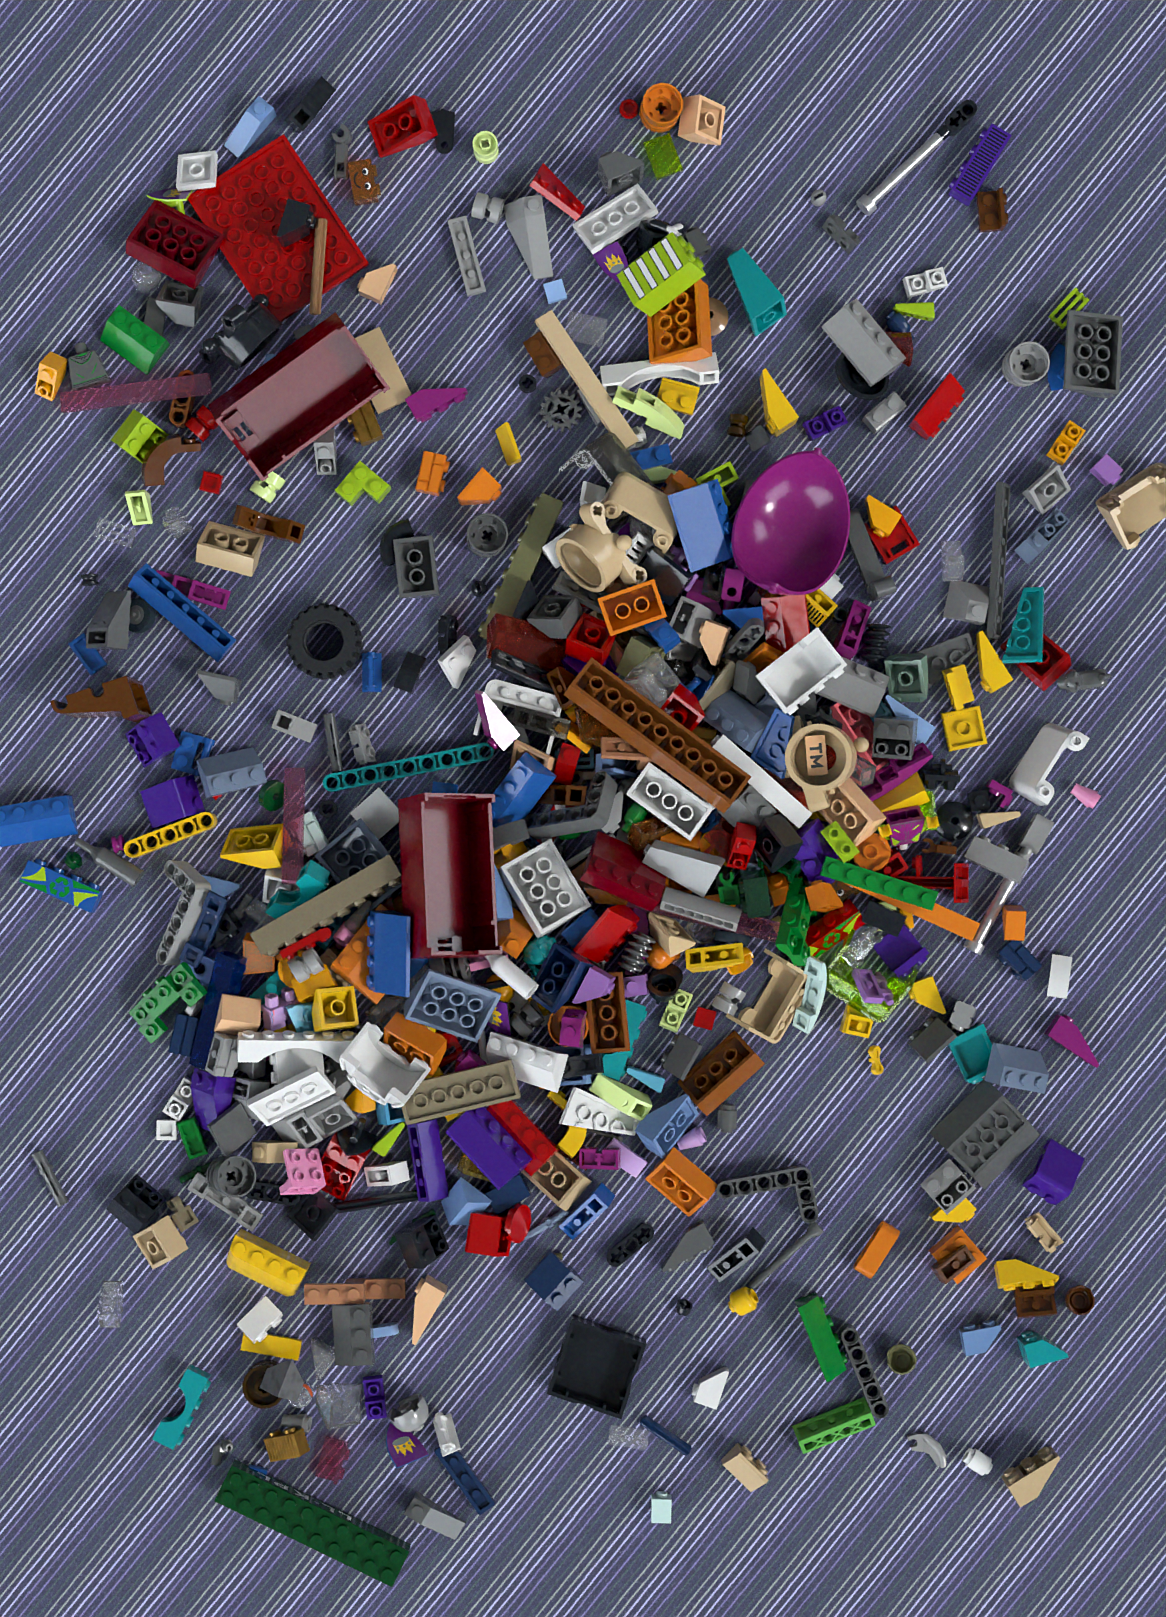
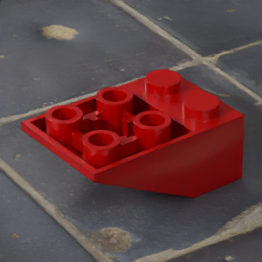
M336 1132L321 1159L326 1186L321 1190L344 1202L371 1149L358 1155L346 1156L340 1148Z

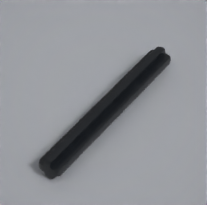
M417 1190L333 1204L340 1210L338 1213L340 1214L418 1201Z

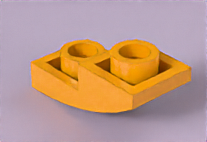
M1069 420L1046 456L1062 466L1086 430Z

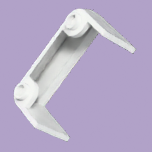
M501 680L489 681L486 685L485 693L500 711H502L504 705L540 715L539 728L541 731L551 734L546 754L550 755L561 714V707L556 696ZM478 714L473 735H479L482 726L480 714Z

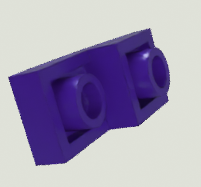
M839 405L804 422L802 426L811 442L846 425L848 421Z
M383 1375L363 1377L367 1420L387 1418Z

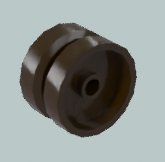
M261 1360L255 1363L245 1375L242 1383L243 1394L252 1406L267 1409L277 1405L282 1400V1398L276 1397L260 1388L267 1368L280 1364L279 1362Z

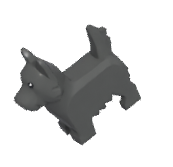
M1070 669L1066 674L1058 678L1057 684L1061 689H1066V693L1101 689L1108 685L1107 680L1112 675L1106 673L1105 669L1081 672Z

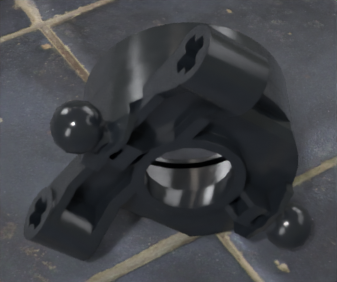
M260 293L254 297L247 310L239 304L234 305L221 317L224 330L219 333L216 332L212 338L204 340L203 348L199 350L202 360L207 364H212L222 356L236 371H239L253 360L283 327V324L267 308L269 304L268 297Z

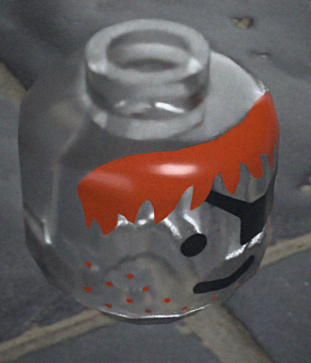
M303 1380L304 1384L298 1400H288L293 1407H306L313 1398L314 1389L306 1380Z

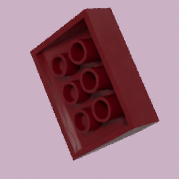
M154 200L126 239V254L195 290L205 276L224 239V235L161 201Z
M597 831L580 880L652 912L660 902L666 876L642 862L645 858V855L642 854L643 850Z

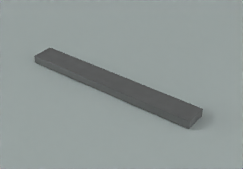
M996 482L986 635L987 638L993 640L1001 639L1011 487L1004 482Z

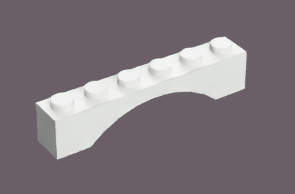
M712 352L711 357L693 362L651 364L649 360L600 366L601 384L609 396H614L618 386L629 390L644 381L663 377L681 378L698 385L719 383V367L716 352Z
M245 1030L238 1032L237 1061L259 1062L266 1056L281 1050L304 1048L321 1052L331 1057L337 1063H340V1056L357 1036V1033L352 1031H344L342 1033L304 1031L303 1033H296L290 1030L283 1032L271 1030L254 1032Z

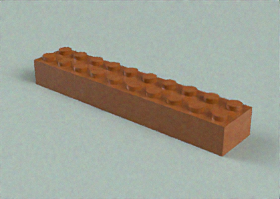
M592 657L564 694L723 814L732 805L752 777Z

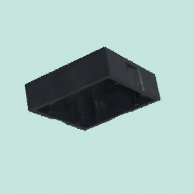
M572 1314L547 1387V1394L572 1403L583 1404L595 1411L622 1419L630 1395L631 1383L638 1371L646 1347V1339Z

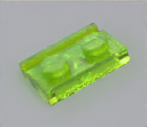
M670 133L643 142L656 181L683 171Z

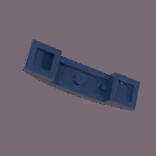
M211 890L208 892L202 906V913L190 940L184 946L179 960L194 968L199 966L218 929L228 899Z

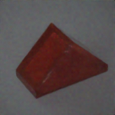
M885 332L906 357L902 363L910 367L913 357L911 332Z

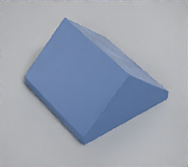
M462 1177L448 1192L449 1197L443 1198L441 1201L449 1225H469L471 1212H484L492 1202V1200Z

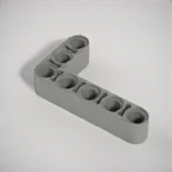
M168 860L164 866V873L182 891V894L157 950L156 960L160 965H179L181 962L179 958L186 942L190 940L203 910L204 901L211 890V885L187 861Z

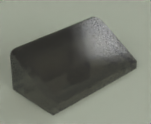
M722 561L705 568L702 595L720 602L726 562Z

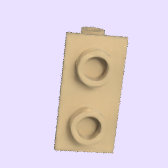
M1039 1212L1025 1218L1026 1228L1036 1238H1040L1039 1242L1046 1252L1053 1253L1056 1250V1246L1064 1243Z

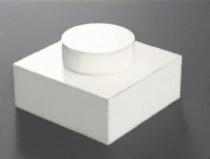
M157 1120L156 1140H177L176 1123L178 1121Z

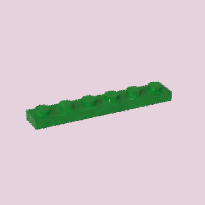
M825 856L820 871L822 876L933 911L939 893L935 890L847 862L843 863L841 860Z

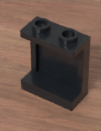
M651 546L645 553L646 559H642L638 566L646 570V581L655 580L661 600L671 606L683 593L697 571L690 572V569L685 571L661 552L660 548Z

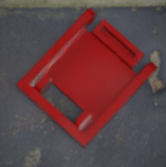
M897 505L892 507L893 510L902 515ZM903 515L888 537H879L873 532L874 529H870L867 523H864L870 540L885 565L920 545ZM905 541L908 547L893 556L890 549Z

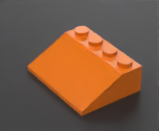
M700 279L653 316L649 317L647 315L649 363L693 362L712 356L708 285Z
M380 904L376 910L388 909L384 907L382 904ZM366 921L334 960L330 969L377 1005L385 994L373 992L367 987L366 978L369 975V967L367 966V956L369 955L367 936L370 935V928H368Z

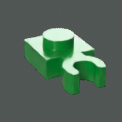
M733 870L730 871L729 879H725L723 872H720L719 879L723 883L722 886H718L720 903L726 905L740 904L738 884H732L734 880Z

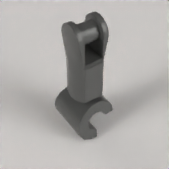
M341 124L344 136L338 137L336 133H332V137L337 143L335 145L334 179L344 178V180H348V145L353 137L348 127ZM339 166H344V170H338Z

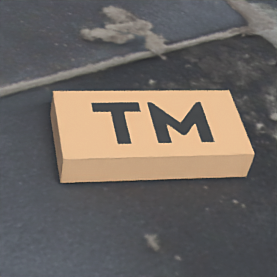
M825 735L805 736L808 776L828 775Z

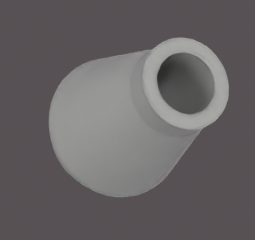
M284 1414L281 1425L288 1428L295 1426L296 1429L303 1428L304 1432H309L312 1425V1417L307 1414Z

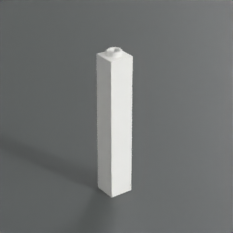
M724 734L721 737L717 735L710 742L715 750L752 776L747 783L752 785L795 826L800 828L812 815L808 809Z

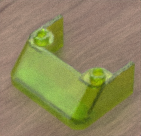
M852 928L826 966V991L874 1022L882 1023L888 1019L911 990L918 970L914 969L905 982L897 977L887 979V987L893 993V1005L888 1006L885 1001L881 1004L864 1003L852 977L853 970L860 969L851 963L855 957L854 950L849 946L855 930Z

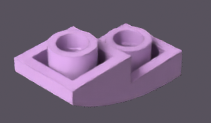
M613 1138L606 1147L621 1148L620 1168L635 1178L648 1163L646 1159L633 1152L629 1146L616 1138Z

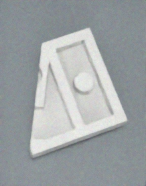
M465 635L437 660L450 684L456 689L460 687L476 652L471 640Z

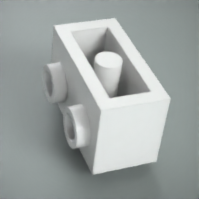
M265 1296L237 1323V1326L255 1344L257 1341L261 1342L268 1335L267 1331L271 1327L275 1328L280 1324L283 1314Z

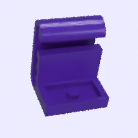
M194 775L171 779L140 791L152 829L205 812Z
M1049 1138L1043 1147L1045 1153L1039 1156L1033 1173L1024 1179L1022 1186L1027 1188L1029 1192L1044 1198L1046 1202L1057 1205L1072 1192L1085 1158Z

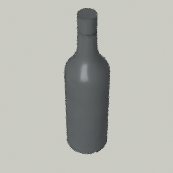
M79 837L74 843L88 852L96 865L132 887L136 886L144 873V870L106 847H94Z

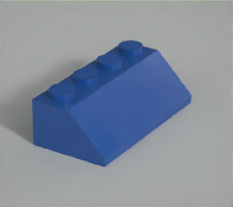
M527 752L518 759L493 793L495 794V802L491 804L492 825L494 828L525 819L557 777Z
M65 795L0 806V847L78 834L72 796Z

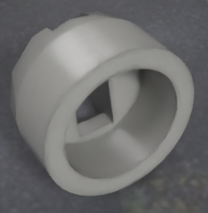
M820 189L815 190L811 195V203L815 206H822L827 198L826 193ZM820 194L823 195V196L819 197V198L816 199V200H815V198H814V197H816V196H818V195H820Z

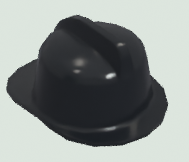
M669 964L663 969L653 970L647 987L651 997L656 1000V1004L668 1002L675 996L683 980L682 970L674 964Z

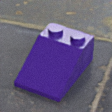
M194 1068L190 1087L195 1115L199 1127L210 1131L207 1125L231 1105L236 1078L214 1076L203 1068Z

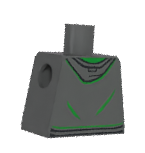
M84 342L74 345L77 355L69 357L68 361L72 388L77 393L112 382L99 354L95 350L88 351Z

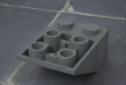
M131 591L106 593L87 628L86 648L127 650L129 643Z

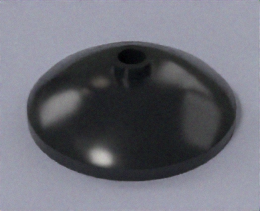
M843 353L837 358L835 365L837 378L843 388L851 395L863 400H875L881 397L888 389L889 375L870 387Z

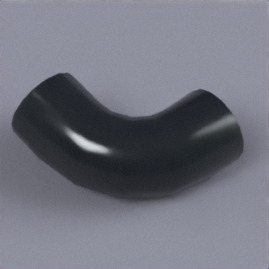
M409 518L389 526L382 535L379 549L383 567L396 564L394 539L414 537Z

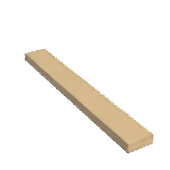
M551 310L536 319V325L620 450L623 452L637 443L639 439L617 406L612 403L613 400L553 311Z

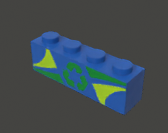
M36 858L35 861L28 860L19 882L87 912L95 913L104 893L103 890L99 889L100 885L90 881L89 884L82 882V877L75 874L68 876L64 874L65 870L53 866L52 869L46 866L47 862Z

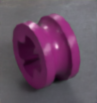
M120 834L117 838L112 836L111 841L114 852L119 853V850L124 852L125 840L123 835Z

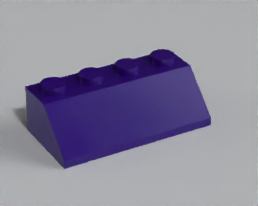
M485 1107L466 1111L446 1130V1134L498 1190L523 1171L532 1160Z

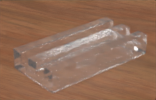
M99 518L94 537L132 548L137 529ZM103 523L109 526L131 532V534H123L114 530L101 527V525ZM103 531L129 540L127 543L118 539L99 534V532Z

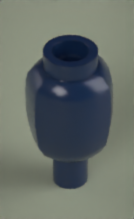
M893 310L885 317L887 327L897 337H904L908 343L914 339V336L910 333V325L901 313H896Z

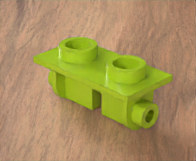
M834 821L820 831L843 863L849 862L860 852L837 821Z

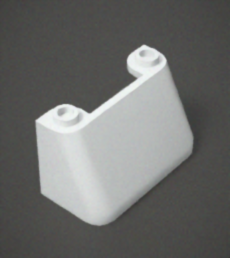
M1054 723L1044 725L1010 777L1009 785L1011 789L1037 806L1048 805L1054 795V788L1045 779L1059 756L1066 748L1072 751L1083 749L1090 738L1081 732Z

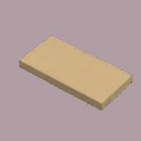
M380 327L355 338L390 387L385 393L382 391L371 399L377 413L380 414L405 402V398L412 394Z

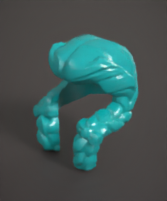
M547 935L540 938L535 937L523 949V961L528 964L530 971H532L535 977L540 970L536 965L543 964L554 943H557L554 937Z

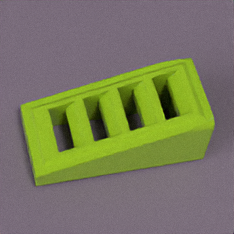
M933 302L899 303L893 307L896 313H901L904 316L926 321H933L935 318Z
M399 1122L377 1141L371 1149L383 1157L386 1156L405 1127L406 1122Z

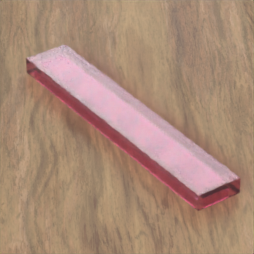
M285 768L282 852L283 885L296 884L300 869L303 867L305 768Z

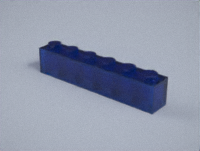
M230 951L217 952L189 1064L205 1070L215 1033L214 1028L222 993L238 996L242 977L246 970L247 958Z

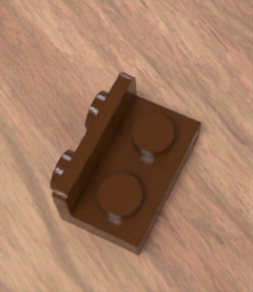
M1003 187L998 188L997 191L977 192L979 233L1003 231L1006 224H1008V213L1005 212L1004 205L1007 204V195L1003 193Z

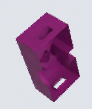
M581 1147L579 1149V1169L619 1170L621 1148H604L602 1151H598V1147Z

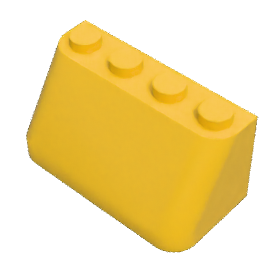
M243 1229L235 1235L226 1258V1263L230 1269L284 1296H293L298 1291L311 1265L310 1262Z

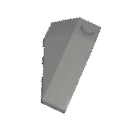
M542 195L522 197L504 205L507 227L533 279L553 277Z

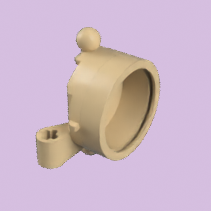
M592 502L583 504L580 507L579 514L585 525L571 524L569 526L571 529L557 541L555 546L557 558L565 572L578 585L591 592H601L607 586H613L614 580L618 576L626 585H638L645 582L647 579L646 570L630 562L626 556V550L632 546L631 538L628 535L619 536L616 533H611L606 525L605 508L602 503Z
M800 715L795 716L792 738L788 742L785 751V764L787 768L785 778L791 777L802 787L808 809L813 813L830 807L826 791L830 790L831 794L835 793V788L850 778L856 765V752L862 753L867 751L869 742L864 737H858L853 742L844 731L832 725L812 724L809 721L807 722L808 726L804 727ZM825 735L826 745L832 747L836 753V762L828 770V775L808 776L805 736Z

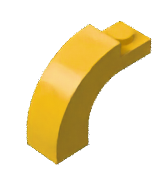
M560 1090L558 1093L550 1091L546 1097L564 1111L568 1102L565 1100L566 1095ZM568 1125L566 1134L556 1146L570 1158H573L585 1140L587 1128Z

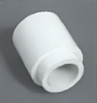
M968 1448L962 1458L967 1467L981 1476L989 1474L993 1467L992 1459L976 1448Z

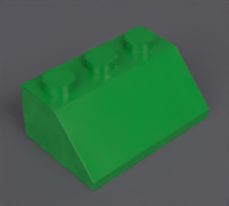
M120 305L117 306L107 320L100 339L101 342L146 375L149 374L170 345L164 337Z

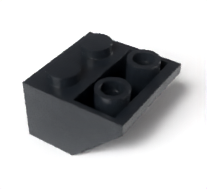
M136 1174L113 1198L106 1210L134 1234H137L166 1198Z
M436 1214L408 1223L395 1233L408 1268L425 1269L450 1249Z

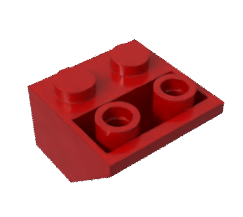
M471 1212L465 1252L494 1257L509 1256L511 1242L506 1238L508 1234L504 1227L507 1215L503 1213L496 1215L495 1212Z

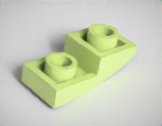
M679 989L668 1002L659 1026L677 1033L693 995Z

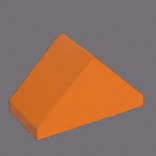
M1003 905L1004 940L1024 941L1026 910L1021 905Z

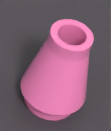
M1077 783L1070 792L1087 808L1090 807L1092 809L1101 797V795L1097 794L1098 791Z

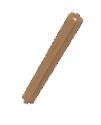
M323 218L317 219L315 226L309 307L311 315L321 314L328 222L327 219Z

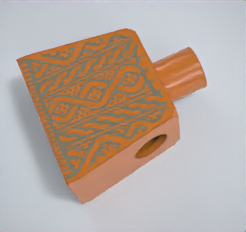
M246 932L243 939V974L275 971L278 961L282 958L280 953L274 957L261 955L250 935L251 933Z

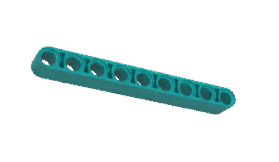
M480 743L332 773L324 777L323 786L328 791L337 792L485 762L493 758L494 749L488 743ZM483 747L490 748L491 754L488 757L481 756L480 750ZM468 750L471 752L472 757L469 761L462 760L461 754L463 751ZM446 754L451 755L453 758L452 763L449 765H444L442 762V758ZM427 758L433 760V766L430 769H425L423 766V761ZM407 762L414 764V770L410 773H406L404 770V765ZM388 766H393L395 769V773L391 777H387L385 774V769ZM369 770H374L376 773V777L372 781L366 778V773ZM349 774H355L357 777L356 782L352 785L347 782ZM332 777L337 779V786L335 788L328 786V780Z

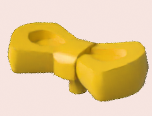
M877 1045L870 1046L868 1050L871 1057L869 1062L872 1063L871 1072L874 1075H880L884 1071L880 1062L881 1048Z

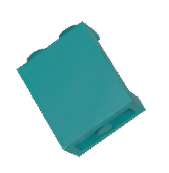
M981 1022L971 1026L970 1029H965L964 1032L957 1033V1037L948 1045L965 1081L968 1083L972 1082V1084L982 1081V1077L986 1075L992 1049V1043L986 1033L987 1030Z

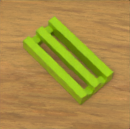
M1075 287L1048 317L1063 330L1067 325V320L1063 324L1060 320L1067 314V311L1071 310L1081 300L1082 303L1075 310L1080 311L1089 299L1085 298L1084 294L1080 293ZM1073 295H1076L1077 297L1073 300V302L1062 312V314L1058 318H1056L1055 314L1066 304V302Z

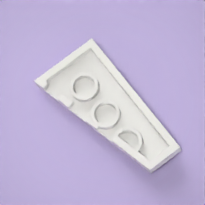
M573 1087L559 1124L635 1136V1129L640 1120L626 1115L601 1098Z

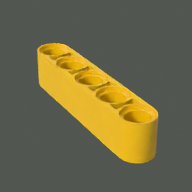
M202 812L129 840L124 845V853L131 858L141 857L206 832L217 825V817L213 813ZM206 815H209L212 819L209 826L203 824V818ZM188 822L193 825L191 833H187L184 828ZM170 829L175 832V837L172 840H169L166 836ZM152 836L157 840V844L154 847L148 844V840ZM134 843L138 846L136 854H132L130 851V846Z

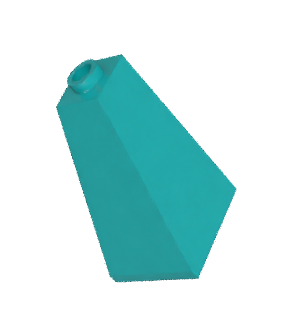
M742 247L740 250L732 252L727 261L752 332L757 337L786 316L787 311L784 296Z

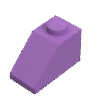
M597 966L590 967L572 1002L578 1004L605 996L607 993L610 994L615 987L613 982L616 977Z

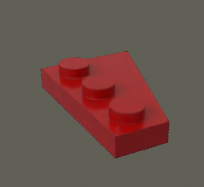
M543 163L529 186L577 221L585 206Z

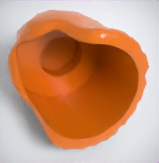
M657 942L651 943L652 950L646 951L649 954V957H646V961L654 969H663L681 956L679 953L670 958Z

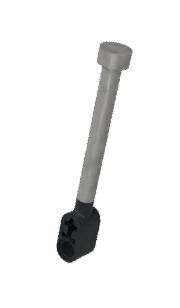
M965 100L946 117L943 126L874 191L868 196L863 194L856 201L860 210L867 216H870L877 209L876 204L946 138L957 135L972 121L977 112L976 103L972 100ZM962 109H969L971 111V114H964ZM956 119H958V122H957L956 126L953 125V126L951 127V126L949 125V124H953V123L956 121Z

